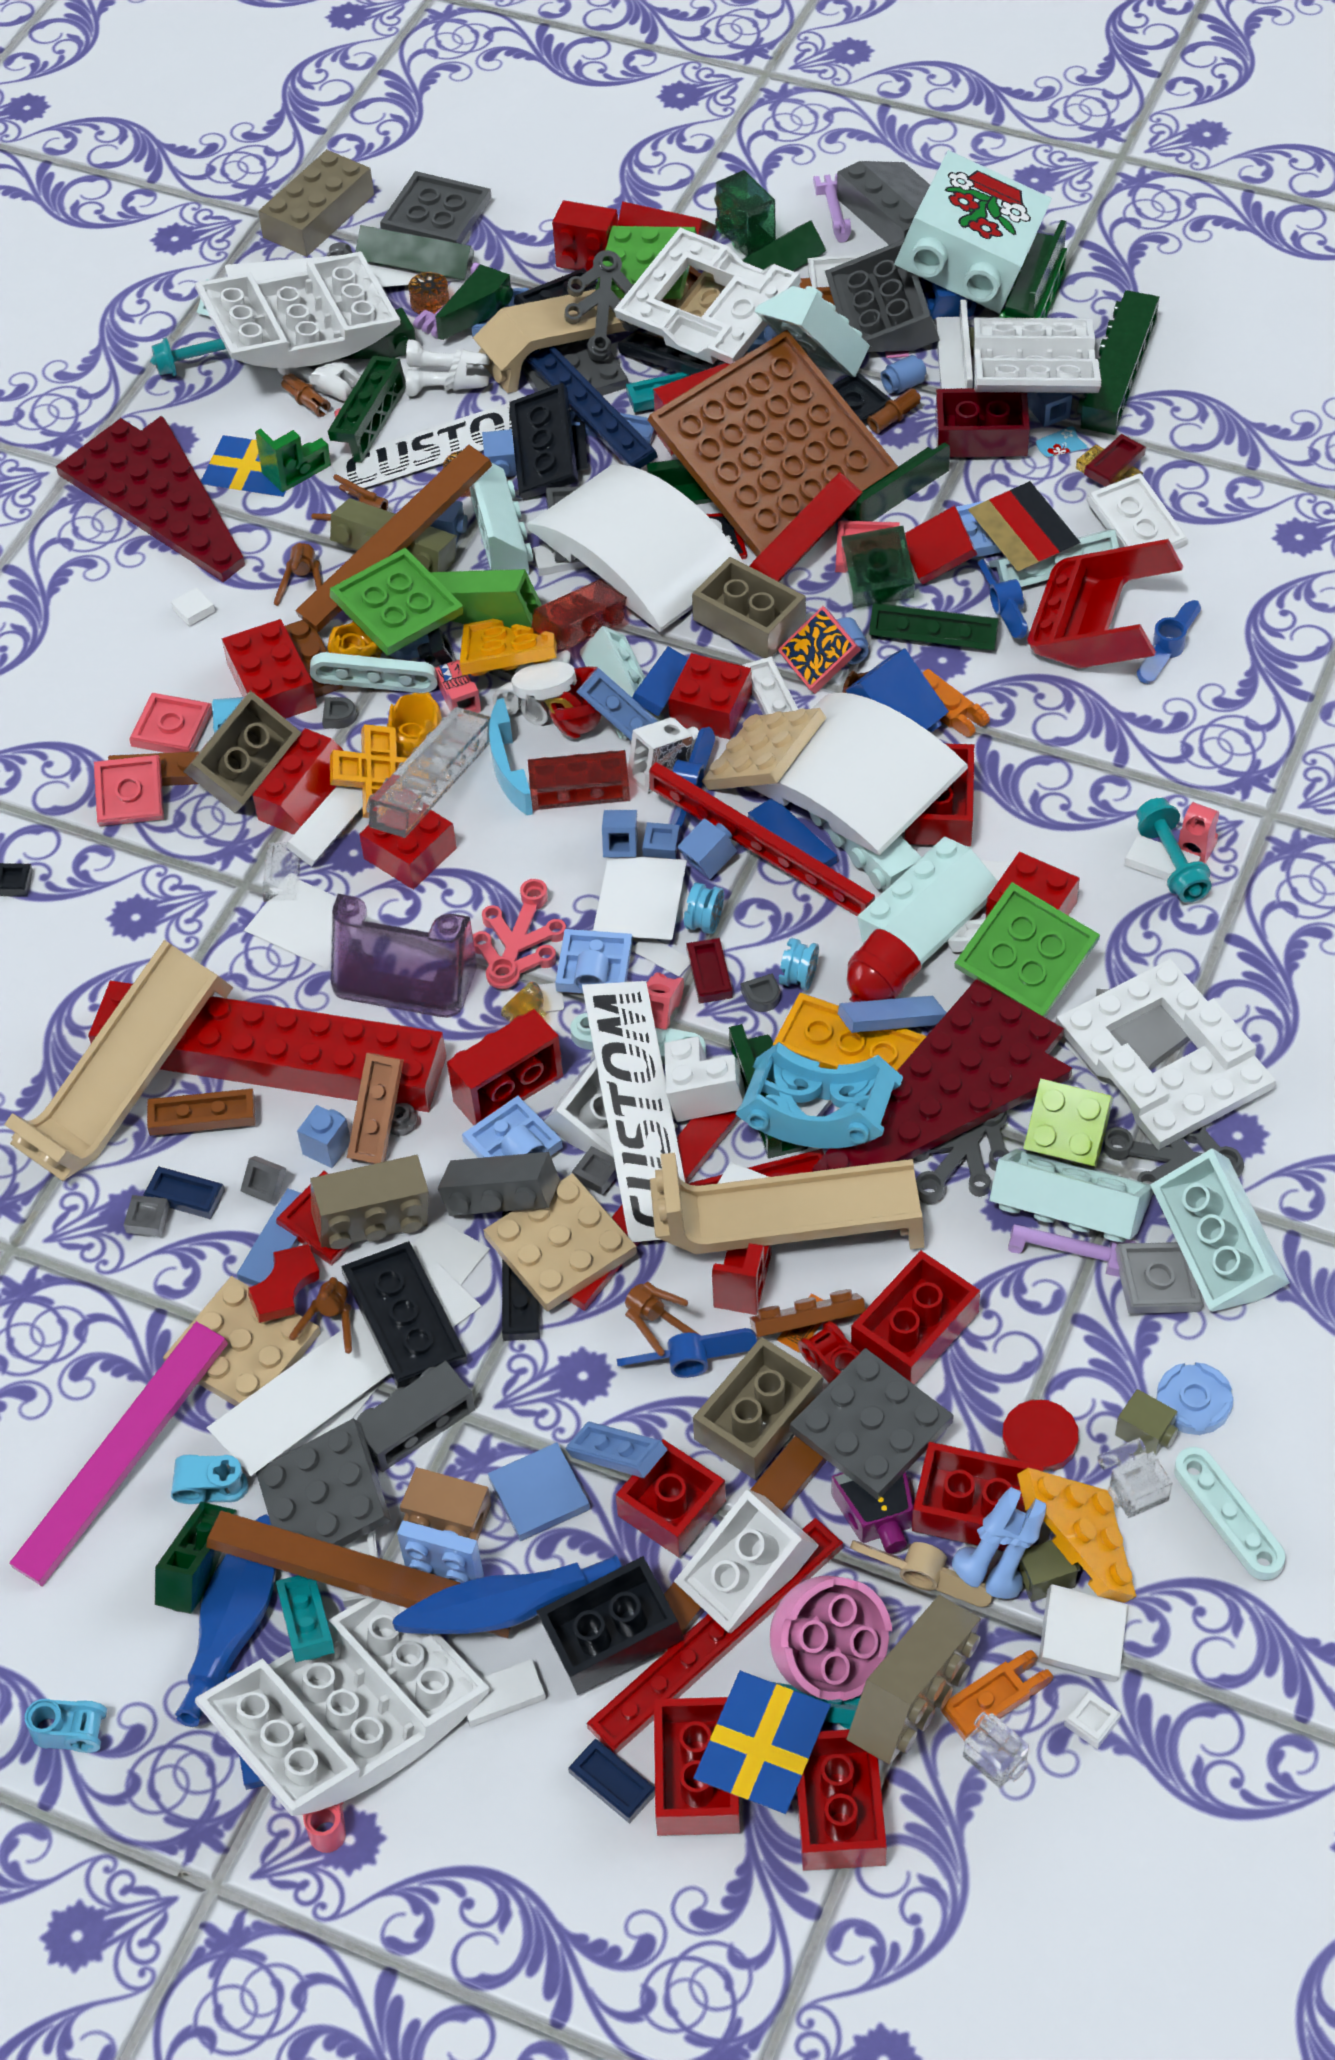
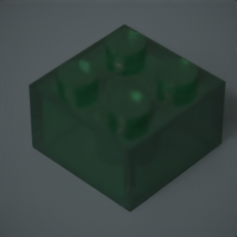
M745 170L716 182L714 201L717 218L715 219V225L719 233L724 234L731 241L735 249H739L745 256H748L776 239L775 199Z
M903 525L841 536L842 556L853 608L870 606L873 603H886L914 598L915 581Z

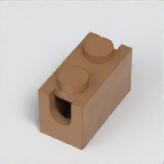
M416 1467L401 1502L400 1511L405 1512L404 1521L441 1531H453L459 1536L478 1541L492 1504L489 1487Z

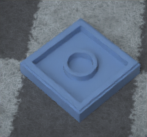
M557 1442L488 1473L489 1481L520 1541L590 1510V1504Z

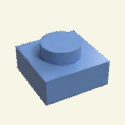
M647 822L642 846L643 856L676 859L680 825Z

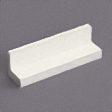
M960 300L959 317L936 318V329L940 339L937 341L940 389L973 387L966 300Z

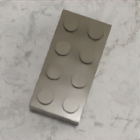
M325 150L258 211L263 238L307 257L374 196L371 168L332 151Z
M938 1595L867 1678L846 1740L889 1765L900 1751L906 1754L916 1739L917 1730L925 1731L935 1714V1708L942 1709L951 1696L953 1685L959 1688L967 1677L970 1666L965 1664L967 1657L970 1658L980 1642L981 1637L976 1632L981 1618L945 1597Z

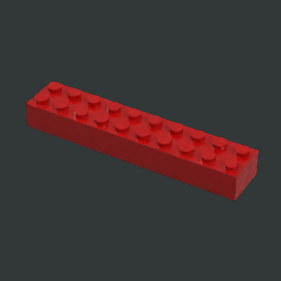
M109 981L88 1034L90 1043L93 1042L133 984ZM212 996L207 1000L159 1070L357 1101L366 1053H375L404 1059L396 1104L408 1103L416 1111L429 1112L446 1060V1050L443 1032Z

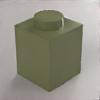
M1137 1389L1118 1416L1115 1436L1155 1458L1163 1446L1167 1449L1171 1446L1178 1434L1179 1428L1175 1427L1178 1411Z
M1050 1540L1026 1548L1017 1569L1023 1577V1586L1030 1602L1046 1598L1047 1589L1051 1584L1069 1589L1075 1588L1080 1564L1077 1562L1071 1565Z

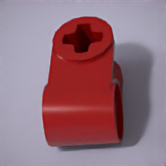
M831 1321L823 1324V1329L811 1338H802L798 1341V1347L804 1359L829 1384L842 1372L840 1370L845 1369L860 1354L845 1338L838 1326Z

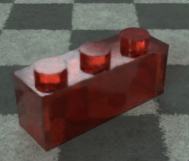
M599 579L534 609L531 628H533L534 634L538 635L545 631L554 633L558 654L594 637L595 633L602 626L612 628L621 624L625 616L624 610L627 597Z
M625 750L528 759L533 810L630 801Z

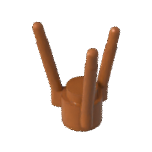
M337 474L333 476L334 480L341 483L339 485L340 490L349 492V495L358 498L360 502L387 511V499L379 497L376 493L367 491ZM313 513L311 518L331 521V514Z
M297 543L291 548L290 559L286 563V570L276 593L274 605L278 606L280 604L292 572L296 575L304 576L312 571L316 590L322 585L319 571L320 562L314 559L315 551L312 546L305 543Z
M331 1277L329 1281L323 1283L316 1299L311 1302L310 1308L289 1335V1339L294 1341L316 1312L320 1311L321 1314L328 1317L340 1314L342 1315L345 1353L350 1354L352 1352L350 1323L352 1306L346 1302L348 1298L346 1286L335 1277Z
M646 1282L645 1284L636 1285L628 1293L625 1306L629 1310L625 1316L636 1324L659 1356H663L665 1351L643 1320L654 1321L660 1316L683 1333L697 1332L664 1310V1304L661 1299L681 1306H687L688 1300L658 1289L650 1282Z

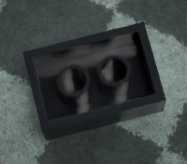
M644 1556L536 1611L577 1695L684 1640L678 1620Z

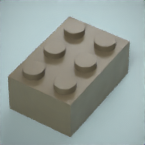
M729 557L692 593L694 621L764 658L773 656L778 651L777 649L806 622L805 595L732 557Z
M250 690L183 772L232 812L236 813L302 732Z
M418 1154L310 1178L311 1213L321 1247L342 1249L354 1242L363 1240L378 1241L389 1234L398 1232L413 1233L428 1225L429 1191Z
M761 1336L693 1416L694 1440L755 1480L793 1435L790 1432V1423L823 1391V1376Z

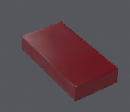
M1120 434L1085 466L1084 475L1105 487L1111 485L1145 455L1146 447Z
M720 938L686 943L699 1004L733 998Z

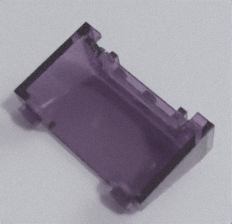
M337 895L332 909L330 981L332 990L338 998L444 1018L455 1016L462 1010L477 969L469 916L457 914L441 915L434 920L430 931L424 932L365 921L367 908L364 901L355 896Z

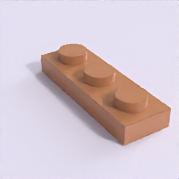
M366 1053L347 1158L374 1164L385 1162L404 1059Z

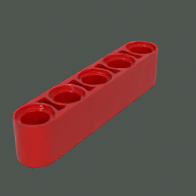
M839 472L760 553L749 567L780 582L852 507L863 492L844 474Z

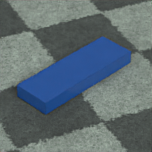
M667 646L636 689L632 698L645 710L659 717L669 702V696L688 657Z
M772 798L748 812V818L828 867L837 863V855L790 811Z

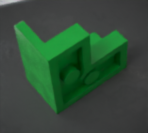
M261 428L255 431L262 474L281 492L291 489L331 466L329 446L322 438L302 445L301 437L294 430L274 441Z

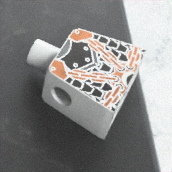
M667 718L634 729L628 777L647 794L654 792L649 788V769L655 762H658L673 771L677 760L689 762L691 748L694 747L699 730L695 727L686 729L674 718Z

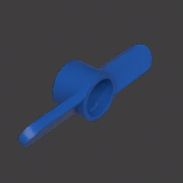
M982 558L978 561V564L990 584V600L995 614L1001 615L1012 637L1017 639L1024 638L1028 625L1020 611L1024 607L1020 583L1017 579L998 583L991 568Z
M1192 600L1185 603L1175 618L1166 617L1156 623L1152 645L1156 651L1155 656L1146 657L1137 670V677L1142 683L1150 684L1153 682L1169 658L1177 657L1183 653L1187 630L1201 611L1199 601Z
M701 728L689 762L677 760L673 767L674 773L701 789L703 785L702 779L704 778L705 769L715 742V734L712 728ZM677 806L671 824L680 825L681 828L687 812Z
M749 1328L703 1336L697 1333H681L668 1340V1350H664L665 1354L663 1356L653 1352L616 1359L617 1366L669 1357L670 1370L673 1375L681 1378L695 1377L707 1370L708 1358L750 1351L757 1342V1335Z

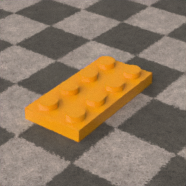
M799 993L773 1046L780 1042L791 1051L810 1060L820 1062L819 1067L827 1069H837L838 1065L855 1064L879 1055L897 1071L926 1038V1035L905 1028L851 1033L837 1014L838 1005Z

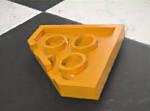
M498 619L464 624L459 663L462 676L468 674L481 676L490 670L501 668L503 670H513L522 664L549 662L551 659L556 658L557 654L555 634L547 631L541 633V635L534 634L533 628L514 624L511 628L505 627L503 621Z
M1027 1468L1017 1474L1025 1510L1027 1511L1035 1498L1046 1504V1513L1043 1521L1056 1535L1051 1541L1071 1565L1078 1562L1092 1578L1088 1585L1097 1596L1123 1603L1136 1597L1132 1582V1572L1128 1566L1123 1547V1537L1119 1531L1114 1512V1502L1110 1492L1032 1468Z

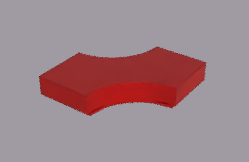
M309 1244L273 1252L274 1268L270 1275L259 1284L248 1287V1296L259 1323L294 1315V1300L299 1291L306 1285L318 1281L319 1268Z

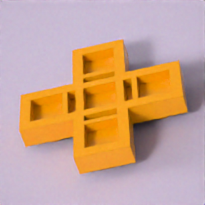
M364 724L361 729L362 753L332 750L330 754V785L362 788L363 818L375 819L398 798V792L426 795L429 790L428 760L397 757L396 728Z

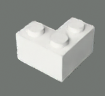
M699 1036L664 1043L666 1095L677 1122L736 1111L741 1106L745 1096V1087L735 1055L707 1060Z

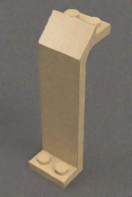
M687 282L685 284L682 298L688 292L689 284ZM595 289L584 291L579 297L565 295L501 308L473 337L481 347L479 353L486 354L489 357L490 365L483 366L507 393L518 391L521 366L524 359L531 352L541 348L589 339L595 335L597 306L584 314L576 324L568 323L564 318L567 305L571 303L578 304L596 291ZM662 299L661 302L676 307L681 299ZM609 307L607 335L627 331L623 328L622 321L616 318L615 313ZM574 310L568 312L572 317L578 316V313Z
M164 940L45 1110L38 1117L30 1121L13 1113L4 1124L15 1132L11 1137L13 1140L10 1144L62 1181H65L96 1160L207 1000L215 992L226 999L234 987Z
M674 1152L660 1154L662 1169L655 1170L656 1178H650L655 1237L694 1254L748 1248L749 1243L767 1246L900 1229L901 1236L908 1235L910 1250L925 1248L923 1216L913 1159L694 1186L680 1179Z

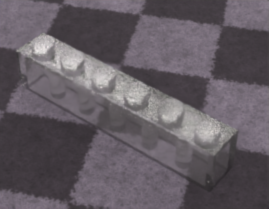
M455 707L447 717H443L440 724L433 732L428 733L426 739L419 747L414 748L412 754L405 762L399 764L391 777L385 779L377 792L370 795L366 805V811L369 813V827L406 838L489 745V723L491 717L459 707Z

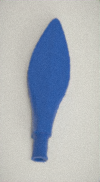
M267 1514L262 1515L255 1520L264 1524L271 1525L269 1516ZM226 1554L217 1567L204 1593L200 1607L197 1652L187 1679L190 1688L175 1713L176 1719L181 1724L188 1727L198 1726L203 1712L196 1705L195 1698L225 1680L226 1674L234 1660L263 1620L270 1603L276 1568L230 1554Z
M615 1554L608 1559L580 1569L576 1562L543 1572L493 1575L477 1578L445 1588L421 1600L398 1614L393 1619L392 1624L398 1632L416 1634H469L513 1627L537 1616V1610L622 1567Z

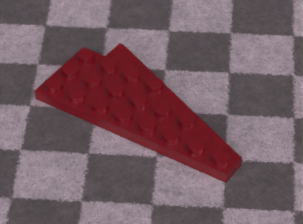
M163 416L158 417L142 430L120 418L56 466L60 477L223 583L245 566L241 551Z
M976 979L897 1070L903 1076L900 1087L891 1092L881 1122V1126L884 1127L882 1136L851 1147L830 1148L812 1168V1172L912 1159L1035 1097L1040 1079L1057 1083L1069 1080L1072 1076L1073 1068L1049 1055L1063 1038L1064 1028Z

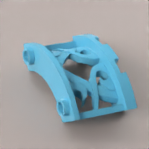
M778 1042L756 1058L753 1065L755 1068L754 1074L736 1115L753 1129L792 1144L813 1148L851 1147L882 1136L884 1127L881 1126V1122L891 1092L900 1087L903 1076L879 1055L863 1062L838 1065L837 1069H827L819 1067L820 1062L805 1058ZM761 1092H764V1093H767V1094H768V1095H766V1098H765L764 1096L760 1095ZM815 1098L831 1100L840 1109L827 1116H809L796 1103H805Z

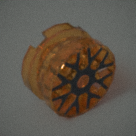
M423 272L414 276L408 284L411 308L419 315L424 310L435 314L450 300L448 281L439 273Z

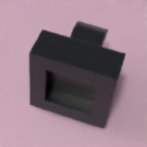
M440 628L428 633L430 643H423L417 647L420 659L424 658L426 663L434 667L439 663L444 665L455 661L452 645Z

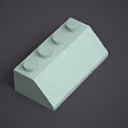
M792 286L756 307L754 312L778 335L788 330L816 366L848 376H856L870 345L862 338L863 334L859 330L848 324L849 319L835 311V305L822 298L823 294L821 291L811 286H806L805 289Z
M492 463V466L469 488L490 570L525 569L529 575L528 562L533 561V554L530 543H524V540H527L524 522H518V519H521L518 501H512L515 498L513 481H507L504 469Z
M944 836L857 916L862 942L864 943L875 929H883L895 935L910 947L922 965L987 904V897L998 881L971 848Z
M1016 1148L998 1159L989 1201L999 1203V1208L1007 1212L1020 1213V1210L1034 1213L1033 1217L1043 1222L1053 1223L1057 1219L1068 1222V1227L1073 1230L1090 1232V1229L1104 1232L1106 1239L1125 1242L1126 1239L1130 1240L1138 1234L1153 1195V1190L1150 1184Z
M1211 1148L1150 1184L1210 1311H1218L1259 1301L1290 1283L1229 1158Z

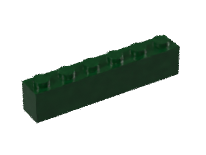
M1125 290L1122 300L1116 301L1113 311L1114 320H1109L1106 330V337L1108 338L1102 339L1099 348L1100 359L1096 358L1099 362L1101 387L1098 393H1084L1086 397L1080 398L1077 408V415L1081 416L1080 428L1112 435L1116 434L1157 320L1160 296Z

